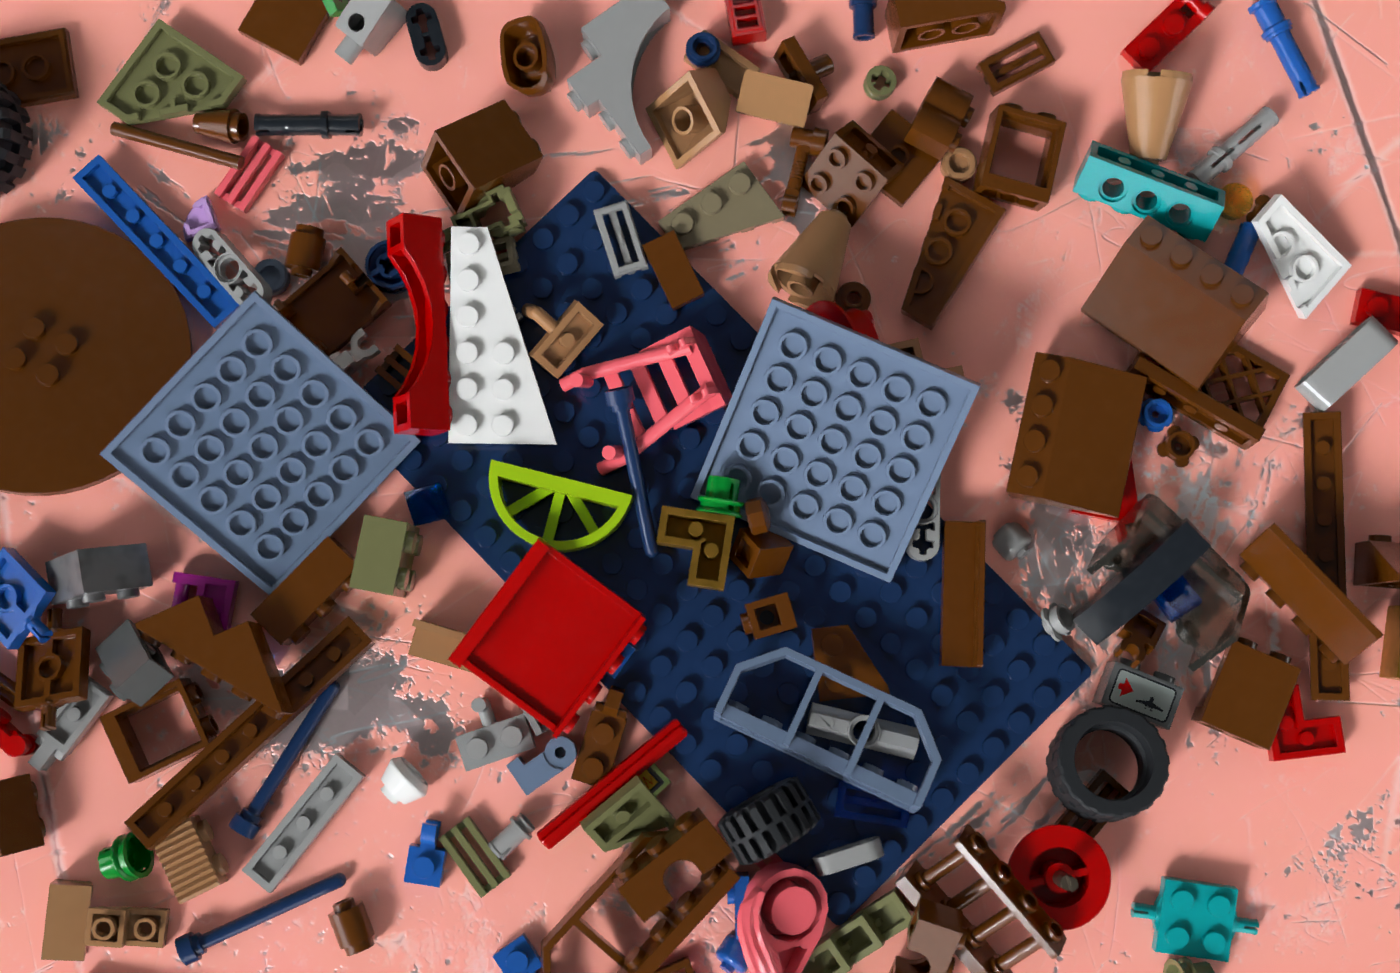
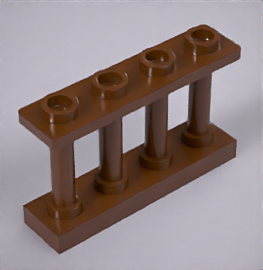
M969 824L962 827L954 839L953 844L957 848L929 869H924L917 860H914L905 867L895 882V885L915 908L919 898L922 897L962 910L990 890H993L1007 907L978 926L972 925L963 915V927L968 930L967 938L963 949H956L954 954L971 973H1013L1010 969L1011 967L1041 948L1052 959H1055L1061 954L1067 940L1060 924L1046 914L1040 907L1035 895L1021 885L1015 878L1010 866L996 856L989 848L985 837L976 832ZM968 861L982 878L954 897H948L936 882ZM1015 919H1018L1032 936L1004 954H997L985 939Z

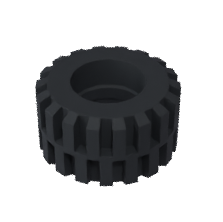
M790 777L746 799L728 811L717 825L739 864L749 865L777 853L807 834L816 826L821 816L799 778Z

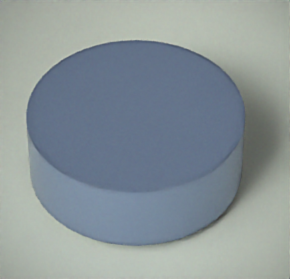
M265 259L256 265V271L270 285L272 296L280 295L286 291L291 278L289 270L280 261Z

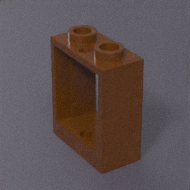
M999 104L989 115L972 191L989 199L1037 212L1049 204L1067 122L1056 120L1057 117L1051 113L1038 112L1035 114L1024 111L1023 107L1018 104ZM1000 126L1046 138L1035 185L990 173Z
M179 678L164 685L142 707L131 701L99 717L129 784L141 782L199 754L219 734V728L212 715L206 714L201 703L204 701V695L200 686L195 681L192 682L190 678ZM180 693L201 740L149 765L128 718Z

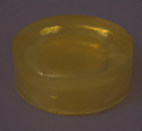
M1230 183L1222 188V190L1226 191L1225 208L1220 216L1228 220H1237L1251 210L1253 195L1249 188L1240 183Z

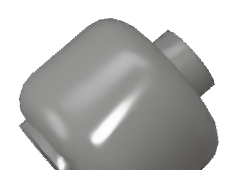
M1017 522L1006 523L993 536V547L1007 561H1011L1016 557L1023 559L1030 552L1028 546L1031 544L1032 537Z

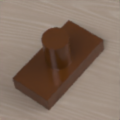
M792 36L782 41L773 58L786 79L813 85L814 90L808 110V115L819 111L829 96L820 79L834 72V64L828 54H822L808 60L795 36Z

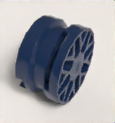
M387 240L378 242L369 250L365 259L367 276L379 290L387 294L406 292L407 288L401 289L405 284L399 272L387 257Z

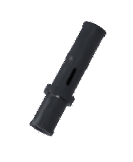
M321 111V114L256 113L254 116L256 136H321L323 139H331L332 136H362L364 131L361 113L331 114L330 111Z

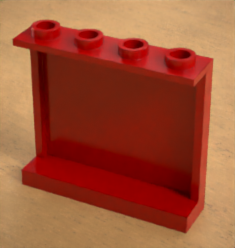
M539 537L452 652L448 660L459 668L463 665L553 731L552 736L557 739L562 731L568 734L581 717L576 712L584 701L590 705L603 688L599 681L605 673L608 672L613 675L621 665L625 657L620 653L629 642L635 645L647 629L643 625L646 616Z

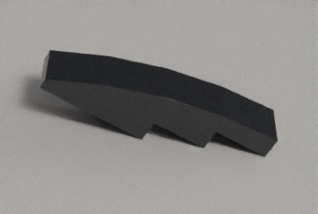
M1185 518L1129 560V567L1104 584L1098 596L1073 613L1072 621L1098 645L1137 615L1184 574L1211 547V542Z

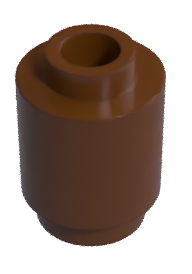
M297 224L295 232H291L284 266L291 269L290 274L292 276L311 279L312 274H316L321 270L326 239L323 238L325 232L323 229L306 224Z
M349 897L332 905L334 911L328 914V918L340 949L345 950L347 956L358 954L375 944L372 937L375 935L362 900L355 902L353 897Z

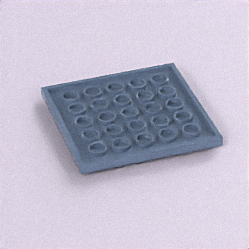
M254 290L101 451L100 455L270 595L327 536H331L421 440L417 435L394 434L393 414Z
M773 297L690 497L698 500V496L706 495L708 475L740 480L737 501L745 504L748 499L761 497L769 508L771 516L770 532L891 583L981 384L782 299ZM744 505L739 511L742 514L740 519L748 522Z

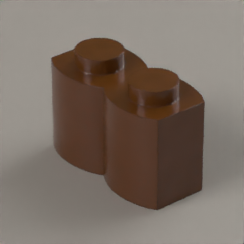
M937 76L929 88L903 141L940 161L946 152L953 154L963 136L957 132L959 127L965 128L975 111L974 108L970 107L974 95Z

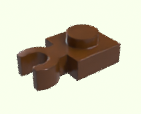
M1141 610L1120 628L1117 636L1123 640L1114 649V656L1118 658L1123 651L1129 652L1133 657L1130 667L1135 669L1144 660L1146 654L1149 655L1156 647L1167 624L1146 610Z

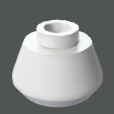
M396 757L390 760L381 778L384 784L381 788L382 793L393 804H397L399 801L403 804H408L424 797L427 794L428 783L420 772L403 757Z

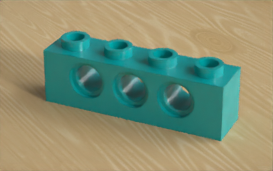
M1092 140L1079 167L1073 186V192L1078 193L1081 198L1087 201H1099L1111 206L1118 213H1130L1143 219L1149 215L1189 240L1197 239L1206 242L1225 208L1226 191ZM1110 178H1117L1121 180L1122 183L1118 185H1112L1108 183L1106 180ZM1151 191L1155 196L1143 197L1139 193ZM1176 204H1185L1188 206V208L1185 210H1177L1172 206Z

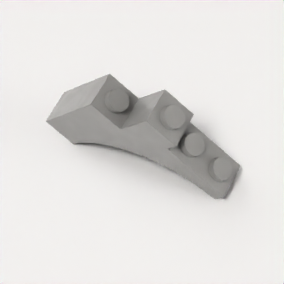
M620 0L581 27L583 41L580 44L592 62L567 79L570 92L566 95L575 110L579 112L583 109L589 118L600 112L598 116L607 130L610 132L615 129L622 139L618 143L629 159L635 157L640 165H643L652 158V148L643 135L633 107L634 79L639 62L648 44L660 29L671 21L670 7L665 0Z

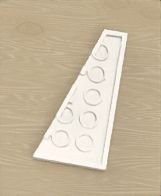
M451 226L449 348L451 385L449 387V406L452 408L453 417L450 431H448V443L557 445L488 227Z

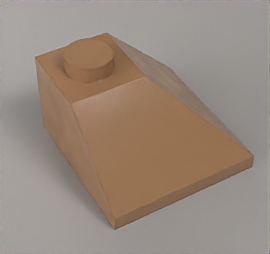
M716 68L689 70L646 108L676 169H681L726 132L732 98Z

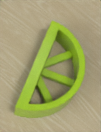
M492 459L490 462L489 489L494 507L508 528L531 545L539 537L522 528L513 516L554 493L542 539L560 552L580 551L601 543L622 524L633 502V495ZM502 480L536 488V490L507 506L502 490ZM565 496H567L589 535L574 540L554 541ZM583 501L615 508L616 511L601 528H598Z

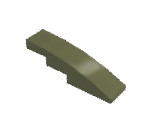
M897 887L822 936L802 973H847L855 963L883 947L886 940L906 929L914 912Z

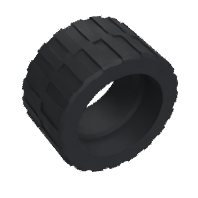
M1104 705L1100 708L1088 709L1079 714L1058 730L1056 737L1051 740L1048 747L1049 753L1046 756L1048 772L1046 774L1055 797H1058L1062 805L1067 810L1074 812L1076 816L1098 823L1109 821V823L1116 822L1148 809L1163 793L1164 785L1168 782L1169 777L1168 766L1170 759L1169 755H1167L1166 743L1158 733L1159 730L1154 724L1147 721L1145 716L1123 706ZM1098 730L1109 731L1121 737L1132 749L1137 761L1138 775L1134 788L1127 795L1118 799H1104L1092 793L1080 780L1075 766V750L1079 741L1088 733Z

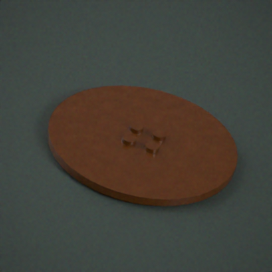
M41 217L19 219L0 224V492L22 496L67 494L98 485L121 474L117 468L100 455L101 451L193 354L191 331L187 315L171 282L138 247L121 236L99 226L76 220Z

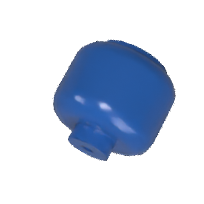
M733 934L727 935L716 950V957L722 962L720 968L727 973H733L734 971L745 973L748 970V966L740 941L736 940Z

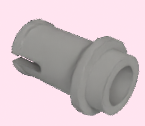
M522 813L517 817L512 816L510 818L511 823L488 843L492 852L503 861L525 839L530 840L532 838L531 833L535 830V827Z

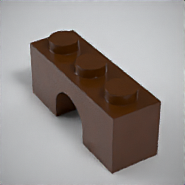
M699 807L693 812L687 811L675 821L674 828L664 836L660 834L651 839L645 846V851L635 859L630 858L624 861L617 868L616 875L612 877L618 892L644 923L673 900L670 891L663 883L664 873L672 863L679 860L690 861L704 875L732 852L729 845Z
M920 897L908 925L907 949L918 952L925 957L910 960L896 955L889 973H952L955 965L953 955L956 949H963L967 938L968 930L963 927V911Z

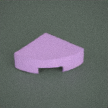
M206 195L198 199L192 205L193 208L183 225L184 238L188 243L193 241L194 236L201 229L210 228L222 231L210 198Z

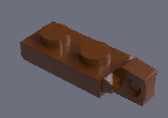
M611 685L606 702H596L595 708L593 707L571 779L593 786L612 770L628 720L626 718L628 711L620 708L626 689Z

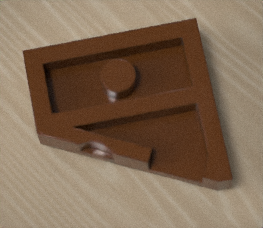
M848 625L811 629L814 660L890 694L888 685ZM821 676L817 685L820 702L865 697V695L824 676Z

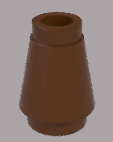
M236 108L196 113L193 117V130L196 134L237 144L239 141H245L248 137L249 119L245 113H241Z

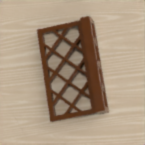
M1238 344L1235 345L1227 356L1234 355L1241 359L1244 371L1230 374L1224 359L1218 366L1221 377L1208 379L1201 387V390L1198 391L1168 372L1162 366H1158L1146 359V356L1140 351L1126 370V372L1148 378L1145 393L1156 399L1162 398L1166 400L1171 408L1245 451L1260 441L1266 430L1263 427L1290 377L1288 373ZM1265 373L1277 381L1272 390L1261 392L1255 375ZM1247 377L1253 395L1238 398L1232 380ZM1224 382L1229 400L1220 402L1212 397L1209 385ZM1255 400L1259 412L1255 422L1244 416L1240 403Z

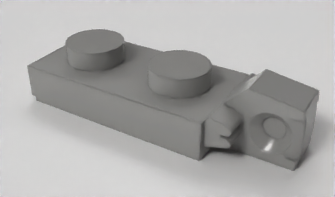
M89 676L87 700L68 703L57 709V729L52 731L38 730L36 734L39 736L35 742L40 747L27 763L38 771H47L56 759L63 761L76 748L115 695Z

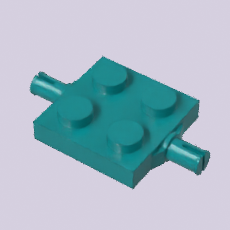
M1168 876L1161 877L1160 891L1154 905L1132 902L1131 907L1133 909L1130 910L1131 917L1152 920L1154 927L1152 949L1155 952L1229 962L1231 940L1235 932L1257 935L1258 930L1255 927L1259 928L1257 919L1237 917L1236 904L1239 889L1235 886Z

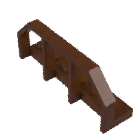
M670 830L642 832L541 941V973H551V949L573 925L621 966L617 973H654L738 882L740 876L730 862L723 858L708 872L701 875V881L692 891H686L680 896L674 910L668 905L660 910L667 918L660 919L652 927L650 937L640 947H634L625 957L581 917L613 883L612 877L616 875L617 868L624 861L630 858L635 859L645 849V846L651 839L660 834L664 836Z

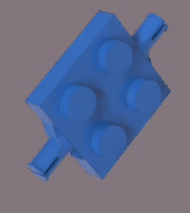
M3 547L0 551V642L7 649L18 650L30 632L40 643H45L51 639L49 636H53V632L41 621V617L57 592L14 548Z

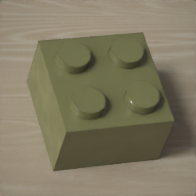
M364 514L349 587L406 598L407 591L411 592L413 590L416 578V571L411 570L414 556L420 555L423 545V535H419L420 528L408 522Z

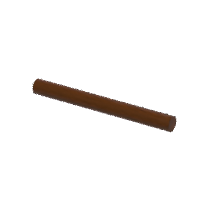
M113 122L110 127V133L113 136L241 170L244 166L245 159L240 155L119 122Z

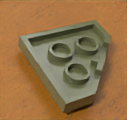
M158 19L98 99L97 103L127 125L132 126L194 115L196 113L227 109L247 80L236 70L161 19Z

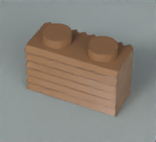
M199 814L187 818L155 848L156 855L159 857V861L165 870V875L168 877V882L171 884L179 904L185 903L229 881L226 873L229 872L227 860L222 853L216 854L210 841L214 839L213 830L206 819H200Z

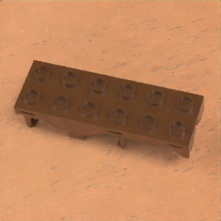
M340 247L324 268L285 301L277 299L272 306L325 354L331 356L347 345L355 332L360 328L364 330L388 310L392 304L346 251Z

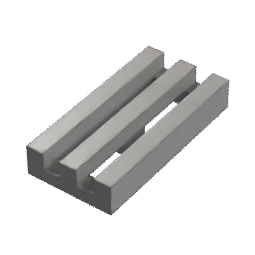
M627 200L593 210L614 278L618 279L625 274L631 275L635 271L649 269ZM617 211H623L639 260L638 262L632 263L616 215ZM608 214L625 266L622 267L618 266L602 217Z

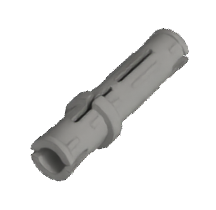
M1266 106L1260 109L1254 117L1240 127L1219 147H1212L1207 152V157L1193 170H1190L1186 176L1208 184L1221 172L1229 171L1233 166V162L1279 123L1277 114ZM1253 129L1254 132L1250 134L1244 141L1238 144V142ZM1227 153V155L1221 161H1219L1215 166H1213V168L1211 167V165L1214 162H1216L1220 157Z

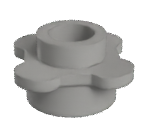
M1051 603L1049 609H1041L1042 625L1055 641H1061L1063 635L1068 636L1074 630L1073 615L1067 606Z

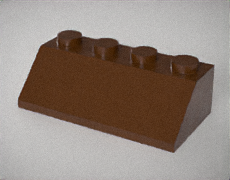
M1275 523L1268 527L1239 555L1244 561L1239 567L1251 580L1255 582L1260 578L1270 588L1265 594L1279 609L1286 605L1295 614L1291 621L1305 636L1312 632L1322 644L1317 648L1332 664L1339 660L1342 665H1346L1383 636V633Z

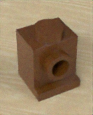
M787 592L745 604L746 612L739 614L745 635L752 633L754 640L798 627ZM770 611L773 614L771 624L766 625L760 621L761 612Z

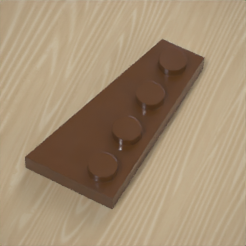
M945 176L942 190L935 205L927 235L924 238L921 253L901 308V313L932 331L1006 215V209Z

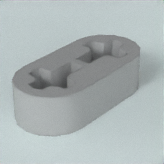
M874 836L820 853L813 857L818 876H825L876 860L884 856L885 853L879 836Z

